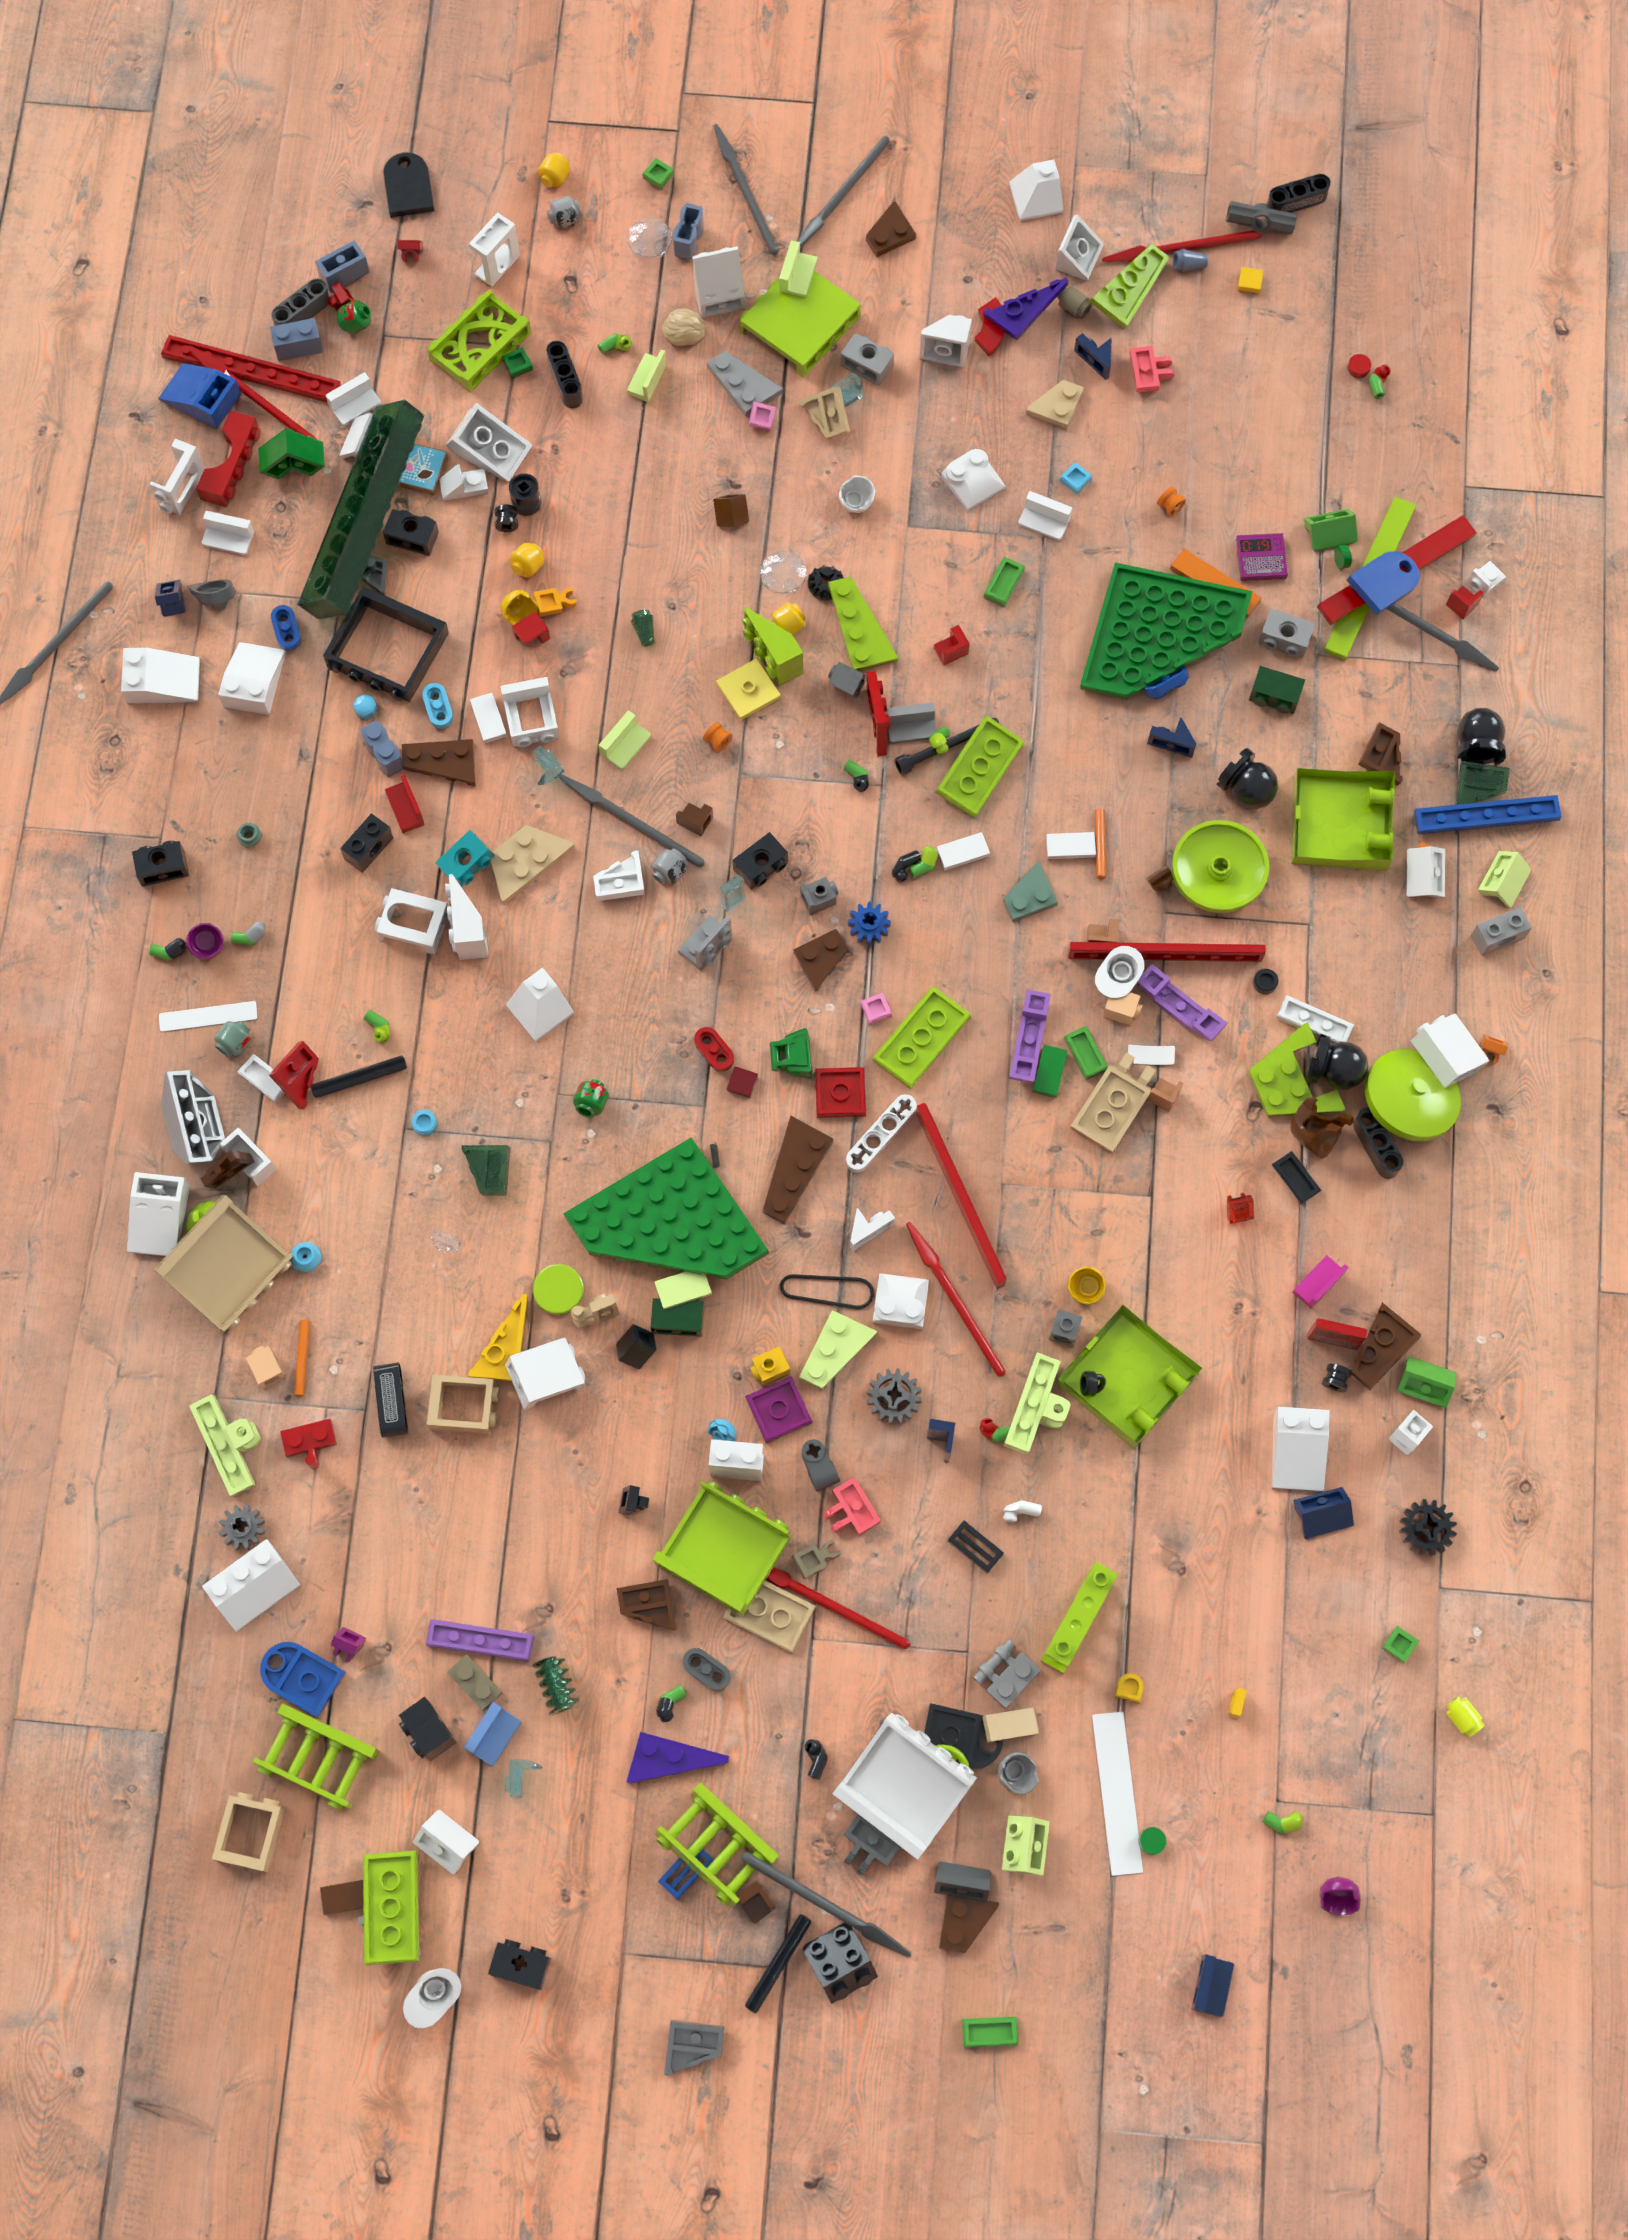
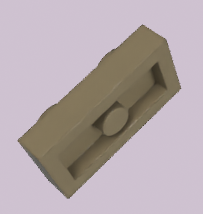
M467 1654L447 1672L482 1711L486 1710L502 1694L499 1688Z

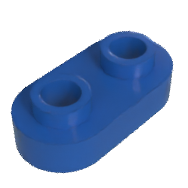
M286 605L275 607L271 612V621L278 644L283 650H295L301 644V635L294 612ZM287 618V621L281 622V619ZM289 638L293 639L291 642H286Z
M1183 667L1172 675L1162 678L1161 681L1145 687L1147 696L1159 699L1167 694L1166 692L1171 689L1185 685L1189 679L1187 668Z

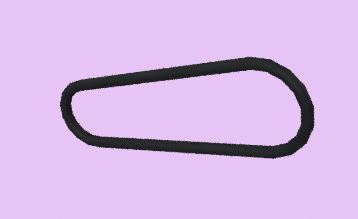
M791 1274L785 1276L780 1283L782 1294L788 1298L852 1309L867 1307L874 1297V1289L871 1283L866 1279L858 1277ZM789 1278L860 1281L869 1287L870 1298L863 1305H851L790 1295L785 1292L784 1283Z

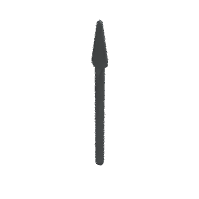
M714 124L713 127L722 157L728 162L770 253L777 255L778 247L736 160L737 154L719 126Z
M884 136L817 217H814L809 222L797 241L800 242V248L823 227L824 221L889 144V137Z
M105 582L25 668L17 670L0 695V705L31 682L32 674L112 590V583Z
M1396 603L1387 608L1390 612L1455 649L1458 656L1495 671L1499 670L1495 663L1468 641L1455 639Z
M562 774L559 776L564 783L589 803L599 805L668 849L672 850L674 848L678 850L694 865L698 867L704 865L703 858L610 802L599 791Z
M748 1852L742 1855L741 1859L744 1863L857 1929L866 1939L904 1956H911L909 1950L875 1924L864 1922Z

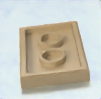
M765 1581L744 1616L727 1608L723 1619L793 1654L816 1606Z

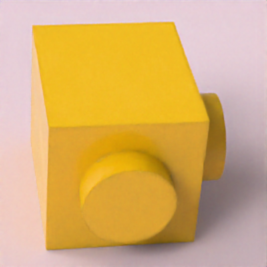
M780 1346L752 1358L753 1367H750V1371L756 1382L760 1380L762 1386L790 1375V1367Z

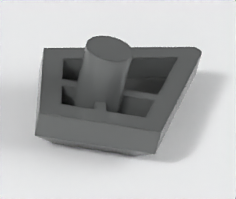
M365 554L357 571V576L384 595L388 563L386 560Z

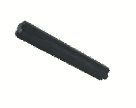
M402 1055L314 1083L311 1085V1090L315 1098L322 1097L405 1070L407 1064Z
M800 1914L745 2003V2007L751 2012L757 2013L811 1925V1920L805 1915Z

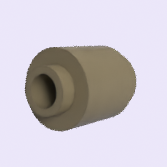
M1073 286L1065 288L1057 298L1060 307L1075 317L1079 316L1081 319L1088 314L1092 307L1089 298Z

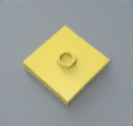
M757 659L716 680V685L740 721L781 699L780 693Z

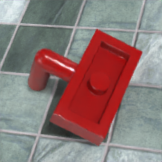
M331 1419L280 1431L285 1456L291 1457L307 1453L305 1462L312 1470L319 1468L317 1450L337 1445Z

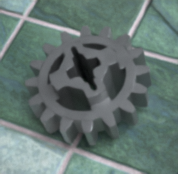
M898 1368L895 1374H891V1371L886 1369V1376L883 1377L882 1374L878 1373V1382L870 1381V1386L874 1389L867 1390V1395L872 1397L867 1400V1405H874L871 1413L872 1415L880 1413L879 1421L884 1420L886 1417L890 1425L893 1419H897L898 1423L902 1424L903 1417L911 1420L912 1415L910 1412H918L919 1408L915 1404L921 1403L922 1398L916 1395L921 1393V1388L914 1387L917 1379L909 1380V1372L902 1376ZM892 1381L886 1388L881 1387L886 1382ZM900 1384H905L910 1392L905 1391ZM894 1387H897V1399L894 1406H892L891 1395L894 1392ZM878 1400L884 1402L888 1407V1411L881 1407ZM902 1405L907 1406L904 1410L897 1412V1409Z

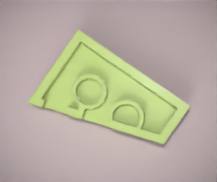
M832 1310L799 1379L823 1390L844 1366L878 1334V1331Z

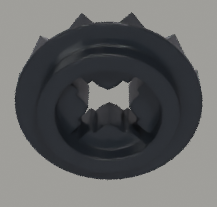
M823 564L818 569L814 568L813 572L809 575L808 589L814 597L820 600H832L828 585L826 583L822 585V578L826 580L831 579V582L843 579L844 577L841 571L835 569L834 566L826 567Z

